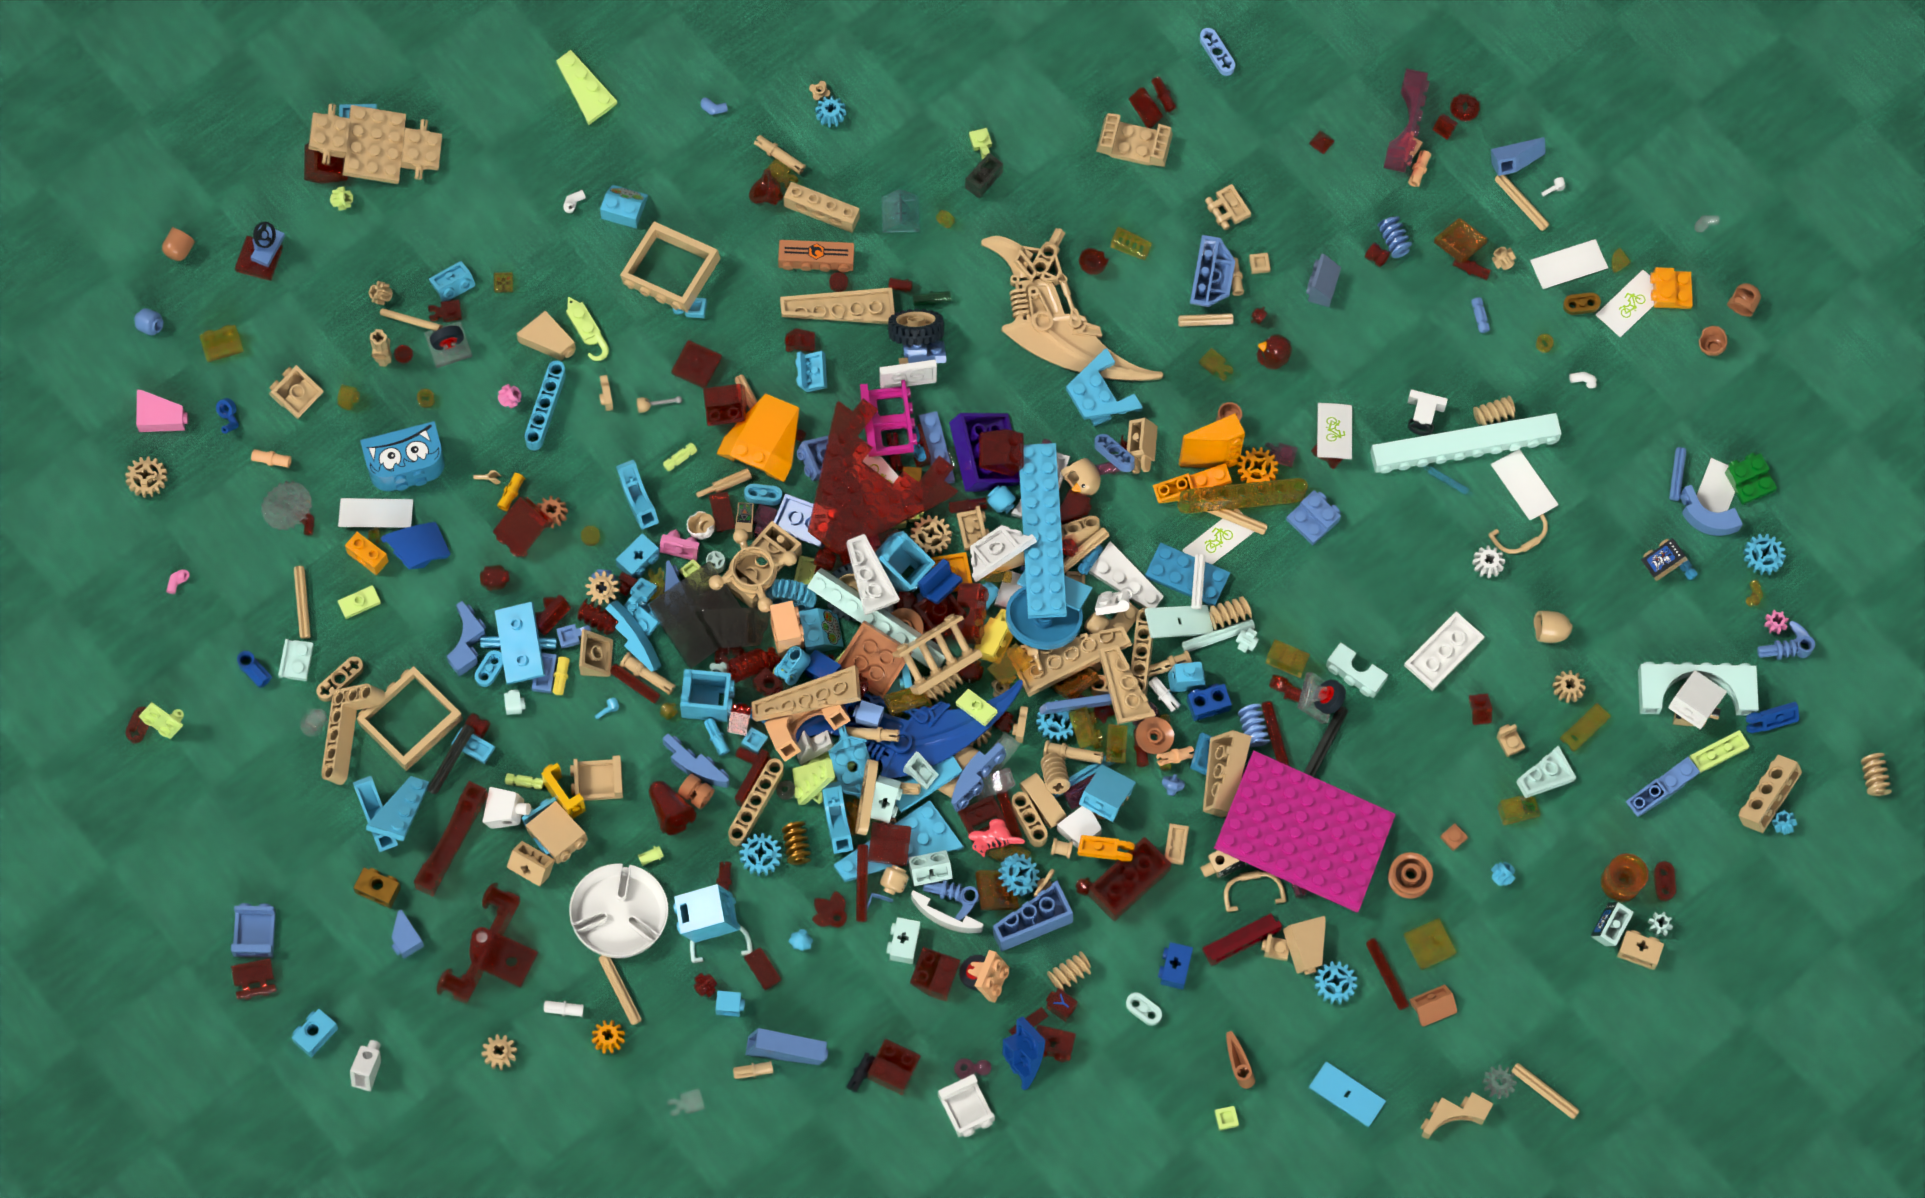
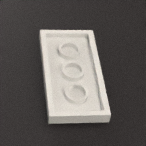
M1455 612L1405 662L1404 666L1433 691L1475 649L1485 636L1459 613Z

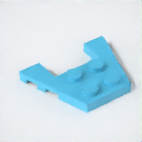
M1107 348L1066 386V391L1084 420L1107 417L1110 414H1126V412L1130 411L1140 412L1143 409L1135 394L1117 402L1099 373L1115 365V361Z

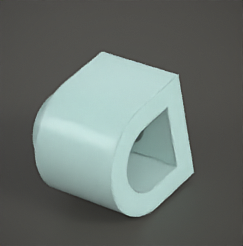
M510 690L508 693H504L506 715L521 714L522 709H525L524 698H520L519 690Z

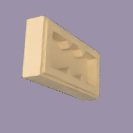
M1170 823L1164 857L1165 863L1183 865L1189 826Z

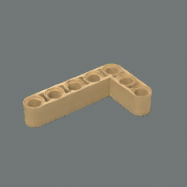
M1142 608L1137 613L1130 670L1133 676L1136 677L1139 687L1142 688V693L1146 696L1154 638L1150 637L1147 621L1142 620L1146 617L1144 611L1146 608ZM1141 635H1148L1146 639L1140 638ZM1140 652L1146 653L1145 656H1138ZM1138 669L1145 670L1142 674L1135 673ZM1105 675L1094 676L1093 678L1096 681L1090 685L1093 696L1109 694ZM1101 684L1103 688L1097 689L1095 686Z
M362 684L338 689L333 694L322 766L323 779L337 785H342L347 780L357 710L381 705L385 698V692L382 689L370 684Z

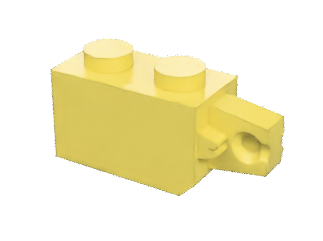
M1001 609L995 618H989L983 627L979 640L975 643L974 649H980L983 655L980 658L982 660L1000 664L1013 638L1005 620V609Z

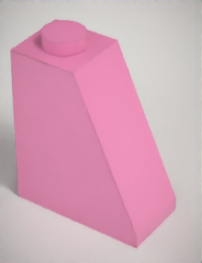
M137 390L136 425L139 432L185 431V424H188V413L184 411L182 405L143 390Z

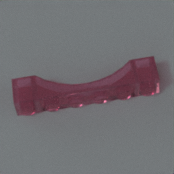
M1406 68L1401 95L1408 108L1409 122L1404 131L1396 139L1389 142L1383 168L1405 173L1406 167L1411 166L1413 155H1410V151H1414L1416 140H1413V137L1418 136L1420 126L1416 124L1417 121L1421 122L1423 114L1420 106L1424 107L1426 96L1423 93L1424 91L1428 92L1430 81H1427L1428 73Z

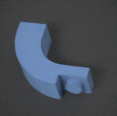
M1692 485L1684 487L1681 492V501L1686 505L1682 514L1695 529L1705 534L1723 536L1739 531L1743 525L1735 508L1720 513L1711 512L1704 508Z

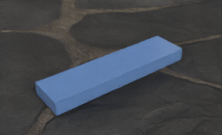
M1110 694L1046 702L1039 710L1040 715L1112 705Z

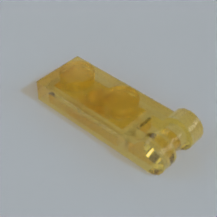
M1596 703L1560 737V740L1563 743L1566 742L1570 746L1569 749L1575 752L1610 719L1611 715ZM1573 734L1578 738L1577 741L1571 737Z

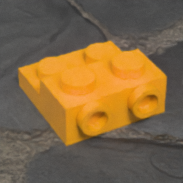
M1656 267L1650 275V283L1653 284L1651 301H1654V308L1691 309L1693 306L1691 272L1674 271V268Z

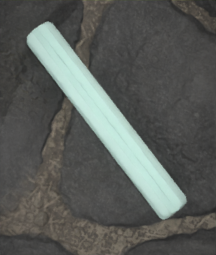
M1248 619L1182 642V648L1184 651L1188 650L1190 652L1239 635L1242 630L1248 631L1249 628L1254 630L1255 624L1252 619Z

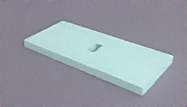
M1202 605L1201 609H1192L1191 606L1146 608L1144 610L1151 638L1198 636L1213 632L1208 605Z

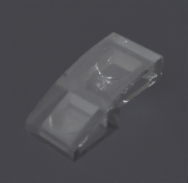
M1010 768L1002 769L982 778L985 786L982 792L977 795L978 801H985L997 793L1002 794L1016 786Z

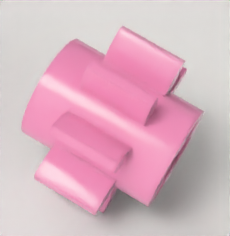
M507 384L502 387V390L498 391V400L504 407L509 406L512 409L521 402V392L516 386L510 387Z
M1773 610L1772 616L1766 615L1765 619L1767 622H1765L1764 627H1768L1769 633L1776 632L1779 635L1781 629H1787L1788 626L1784 623H1787L1789 618H1785L1783 611L1779 613Z

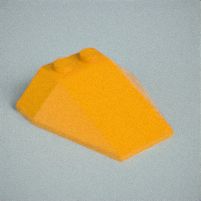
M765 393L727 433L716 454L733 462L735 459L764 471L769 477L785 482L793 464L800 408Z

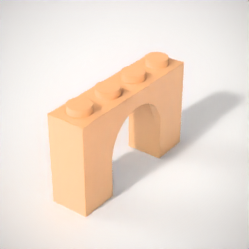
M844 705L772 718L764 724L776 751L784 761H787L801 752L796 741V733L798 728L809 718L824 715L834 731L851 721Z

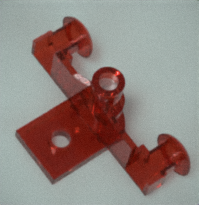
M497 882L492 883L486 889L482 899V907L487 909L490 904L497 907V916L489 930L485 927H479L473 931L469 949L471 965L466 975L463 974L460 979L452 975V968L442 973L436 987L439 996L445 990L453 994L454 999L467 1004L483 972H487L516 987H522L538 956V952L503 936L521 902L519 896L497 889ZM514 957L517 959V964L510 967L506 964L507 959Z

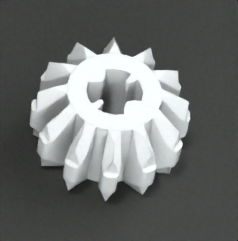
M1488 545L1486 550L1481 547L1479 548V553L1475 552V559H1473L1472 564L1476 566L1474 568L1475 572L1481 571L1480 577L1487 574L1489 579L1492 574L1496 577L1499 572L1503 571L1504 567L1502 565L1505 564V559H1502L1503 552L1496 553L1497 547L1491 550Z

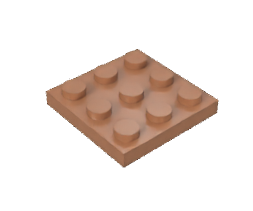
M865 620L837 662L842 666L841 670L855 665L859 671L860 686L874 695L880 696L882 699L906 664L903 657H893L892 655L893 652L897 651L896 648L901 643Z

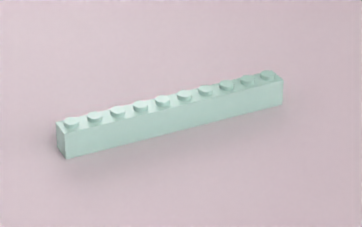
M1553 413L1372 445L1370 454L1375 473H1388L1394 469L1406 470L1411 466L1424 467L1434 462L1441 464L1451 459L1459 461L1469 456L1480 457L1486 453L1498 454L1503 450L1516 451L1526 446L1533 448L1543 443L1550 445L1559 441L1561 430L1557 414Z

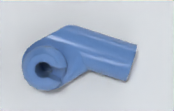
M709 98L701 100V108L710 115L728 111L726 103L716 105Z

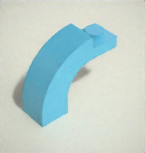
M631 460L616 466L622 489L641 530L658 524L657 514L644 489L635 461Z
M832 782L822 789V798L833 852L837 854L852 851L853 845L845 812L841 782Z

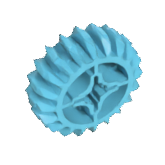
M775 579L772 586L765 591L766 597L772 600L773 605L793 601L794 607L797 606L799 611L814 609L817 601V594L807 588V584L797 582L796 580Z

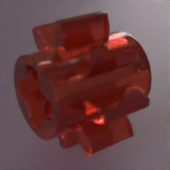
M700 973L694 978L696 983L693 987L701 997L707 995L709 998L716 993L714 987L717 986V983L709 973L705 976L703 973Z

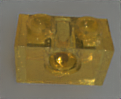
M1275 639L1265 663L1301 678L1309 661L1310 654Z

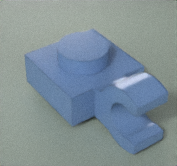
M572 624L557 628L561 648L580 644L579 638H581L582 630L591 631L590 626L576 629V625Z

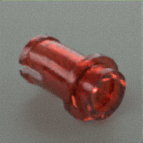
M890 277L888 288L907 293L911 292L913 282L909 281L908 278L902 280Z

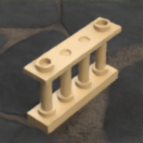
M954 614L944 618L943 623L912 642L899 645L896 648L897 651L892 653L893 657H903L912 673L915 684L909 688L913 694L921 695L983 657L980 649L969 648L957 625L958 622L964 619L963 616ZM951 628L962 649V655L958 658L953 657L941 634ZM934 637L946 659V665L942 668L936 665L926 645V642ZM919 647L931 670L930 675L927 677L921 676L909 653Z

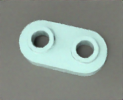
M1132 993L1128 996L1126 1000L1128 1011L1147 1025L1154 1026L1160 1022L1162 1012L1157 1005L1140 993ZM1136 1001L1139 1003V1006L1134 1007L1132 1003ZM1153 1013L1155 1018L1150 1019L1148 1014Z

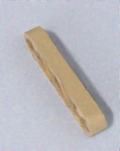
M868 759L865 765L855 829L856 834L867 835L878 771V761Z

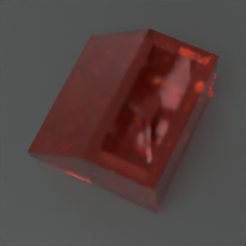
M733 384L703 388L707 426L745 422L747 402L744 385Z
M923 947L910 984L928 996L947 1002L960 968V960Z
M885 1039L868 1071V1080L904 1096L921 1055Z

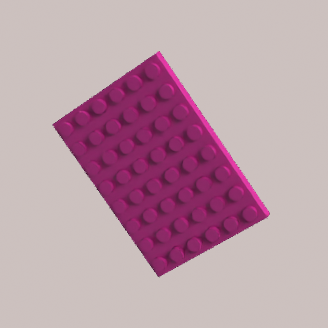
M1253 750L1214 849L1358 912L1396 814Z

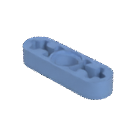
M1100 434L1095 437V449L1120 471L1130 472L1135 468L1134 456L1113 438L1106 434Z

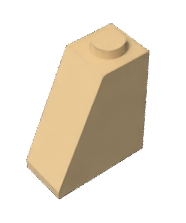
M546 311L517 333V339L520 344L561 361L572 356L576 350L575 342Z
M1325 916L1291 924L1283 929L1297 974L1304 972L1305 975L1315 973L1316 968L1322 966Z

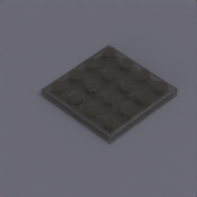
M711 561L705 563L647 604L689 668H693L752 626V623L726 584L720 590L710 588V577L719 575Z

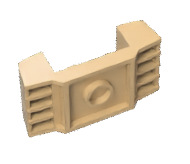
M1108 113L1106 115L1096 152L1107 154L1112 158L1147 166L1165 167L1173 136L1171 127L1158 124V128L1155 130L1120 122L1121 115Z

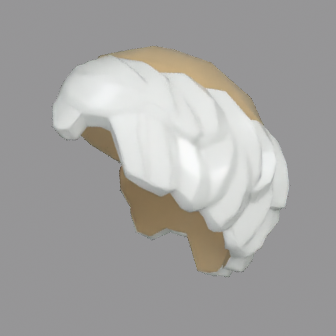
M698 511L688 518L686 525L688 532L693 538L702 540L709 538L713 534L716 523L710 514Z

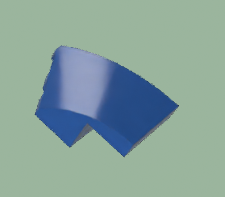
M436 522L407 527L381 537L382 542H387L394 549L393 553L402 560L408 569L424 568L431 560L446 559L451 555Z
M1024 1017L1017 1019L1016 1034L1003 1039L1002 1054L1009 1063L1013 1073H1018L1022 1080L1021 1087L1023 1090H1026L1033 1082L1040 1067L1045 1049V1039Z

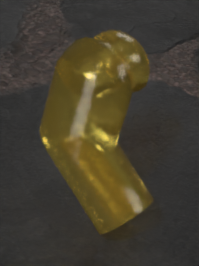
M1753 580L1749 583L1752 594L1746 598V603L1749 607L1759 605L1763 598L1759 581Z

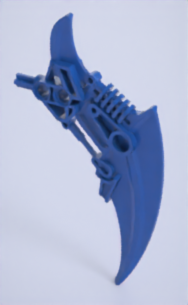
M1018 680L1001 695L986 701L998 712L986 726H983L962 709L949 710L951 705L943 701L938 702L931 708L923 706L920 709H907L895 705L893 702L883 700L880 696H871L860 692L861 700L891 710L895 709L907 713L911 717L909 720H905L886 713L883 714L879 727L900 730V734L892 735L900 736L899 742L867 740L865 744L870 760L878 761V764L882 763L883 770L880 775L891 779L909 776L903 772V769L916 751L922 755L931 767L963 750L985 733L1013 703L1023 687V681ZM859 701L843 704L851 720L845 724V727L869 728L856 724L855 717L849 714L850 711L855 710L856 705L860 706ZM817 715L806 720L798 728L796 741L797 743L799 742L803 731L809 737L816 736L826 730L831 735L840 737L838 729L833 730L824 715Z

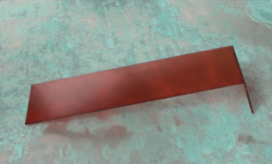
M1040 1007L1025 1019L1034 1027L1047 1018L1048 1015ZM1016 1025L1008 1030L1011 1035L1016 1034Z

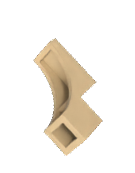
M1473 1092L1470 1097L1465 1096L1460 1105L1462 1108L1441 1098L1439 1103L1435 1101L1430 1110L1433 1115L1430 1120L1426 1118L1421 1126V1129L1424 1130L1421 1136L1429 1139L1440 1126L1456 1120H1467L1482 1125L1493 1103Z

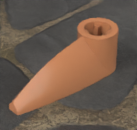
M1232 1031L1227 1032L1228 1052L1236 1080L1240 1087L1250 1088L1255 1084V1076L1236 1036Z

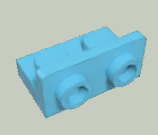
M462 261L429 278L431 285L437 291L443 303L475 286L470 271Z

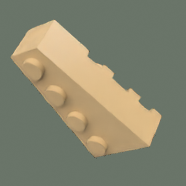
M1232 730L1210 738L1203 812L1221 818L1227 816L1242 779L1252 736Z

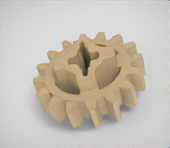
M147 456L145 461L140 457V462L138 463L132 461L134 466L127 467L130 473H125L127 478L126 484L129 486L130 491H135L136 496L142 493L143 498H146L147 494L153 497V492L160 494L159 488H165L163 482L168 481L167 476H165L167 471L163 469V463L158 464L156 458L151 461L150 456ZM134 481H136V483H140L141 487L136 485Z
M928 515L927 520L921 517L920 523L915 521V528H911L913 535H910V538L927 555L930 552L932 557H934L935 552L941 555L942 548L948 549L947 544H951V538L949 537L952 536V531H948L950 528L949 524L944 525L945 519L938 521V516L931 519L930 515Z

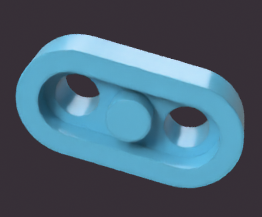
M749 484L744 489V498L749 503L774 506L782 501V491L776 486Z
M493 650L484 657L475 672V680L479 686H490L504 666L501 652ZM493 660H498L497 664H492L491 662ZM483 676H488L487 680H482L481 678Z

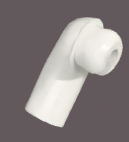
M583 190L566 197L563 205L565 212L572 213L577 202L586 198Z
M1587 372L1569 374L1571 383L1584 381L1587 382L1586 386L1588 388H1595L1597 386L1596 377Z

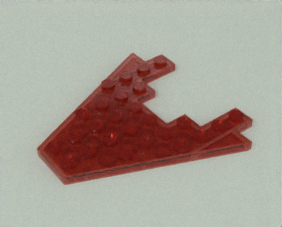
M864 398L853 411L840 401L835 405L807 530L808 533L838 555L848 550L846 545L848 540L865 534L867 539H870L952 498L958 492V490L944 481L954 466L941 456H938L919 482L903 471L892 484L865 464L863 460L873 447L858 436L877 413L878 409Z

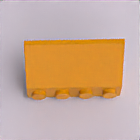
M1234 413L1183 435L1179 466L1213 468L1225 463L1228 467L1235 466L1240 460L1245 431L1236 414Z

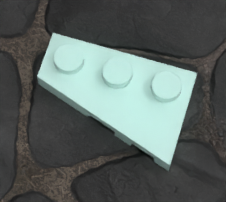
M1557 746L1538 764L1518 778L1516 783L1524 797L1528 798L1574 782L1576 776L1560 747Z

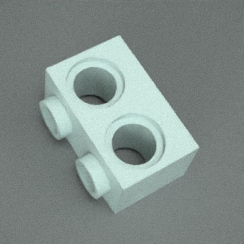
M946 850L908 858L914 886L953 879L951 864Z

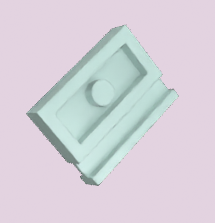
M285 639L278 674L279 678L285 677L293 680L307 681L314 644Z

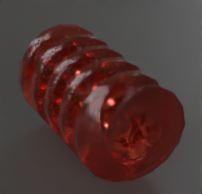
M586 598L579 608L577 619L579 621L584 619L586 625L591 623V627H597L599 632L604 630L605 635L614 632L615 626L619 621L611 614L608 615L606 609L600 611L602 605H598L595 608V602L587 604L588 598Z
M755 648L752 651L730 659L727 663V673H731V679L738 683L741 680L750 678L752 675L768 670L770 666L769 657L764 650Z

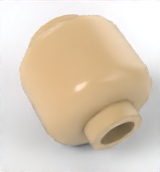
M895 865L887 867L880 880V884L885 887L883 891L892 895L895 892L902 893L909 879V876L906 874L907 871Z

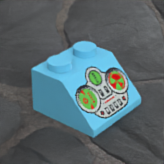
M612 185L606 192L600 208L601 219L637 229L648 195Z
M820 608L799 611V620L804 632V648L807 654H812L814 650L825 652L844 648L837 614H834L832 610Z

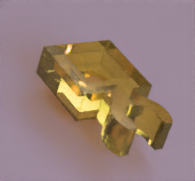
M775 159L764 171V175L779 185L783 182L786 189L790 185L789 181L798 183L797 176L789 175L790 168L778 159Z
M1213 348L1199 360V364L1212 375L1217 371L1220 379L1223 381L1227 380V376L1223 373L1224 371H1228L1230 374L1233 373L1231 366L1224 365L1226 359Z
M660 567L658 568V573L654 575V571L649 569L648 575L651 578L649 582L657 585V591L648 601L664 600V571Z

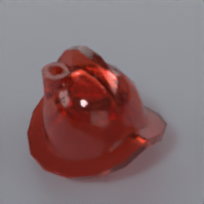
M770 168L765 169L762 178L752 186L749 192V199L752 203L768 202L776 205L778 201L783 199V194L780 192V184L771 175Z

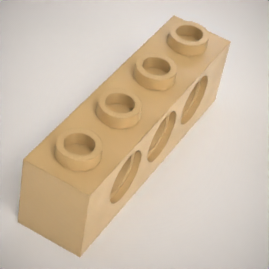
M793 182L790 183L784 196V207L853 233L860 218V208Z
M1777 755L1775 760L1770 763L1768 771L1761 777L1759 785L1750 794L1746 805L1739 812L1738 816L1743 826L1764 833L1802 774L1798 762Z

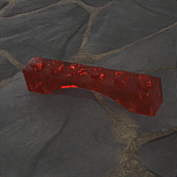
M468 781L442 838L430 857L422 865L414 880L417 890L432 897L434 896L488 797L486 788Z

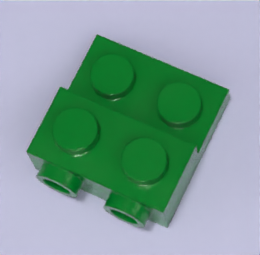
M1751 453L1742 462L1735 460L1728 464L1729 467L1725 471V475L1742 505L1772 493L1777 489L1768 473L1770 469L1761 453L1758 455Z

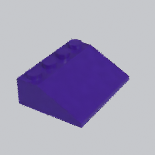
M959 413L949 422L965 492L993 490L998 485L1000 487L1020 485L1019 458L1008 413Z

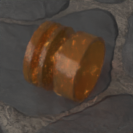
M1628 853L1615 857L1601 875V886L1605 894L1609 898L1620 902L1633 899L1648 881V869L1644 861L1638 856Z

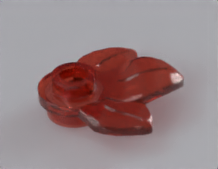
M835 891L830 901L822 898L814 900L815 910L818 914L813 916L812 921L816 925L821 927L831 925L838 928L846 923L847 915L844 911L846 902L840 893ZM838 915L841 917V919L839 921H835L833 919L834 916Z

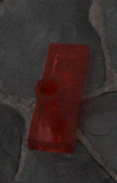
M741 746L738 748L736 757L753 764L734 798L738 806L742 807L765 765L771 760L768 751L761 749L760 753L757 754Z

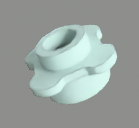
M725 662L720 664L711 663L709 666L712 672L728 673Z

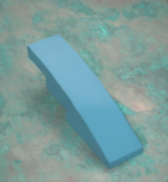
M618 600L609 603L605 609L619 621L615 628L628 639L624 646L651 672L660 669L661 663L657 654L634 617Z

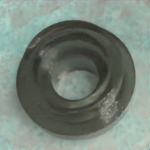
M784 780L777 785L776 793L783 800L791 799L795 794V785L791 781ZM784 787H788L787 792H783Z

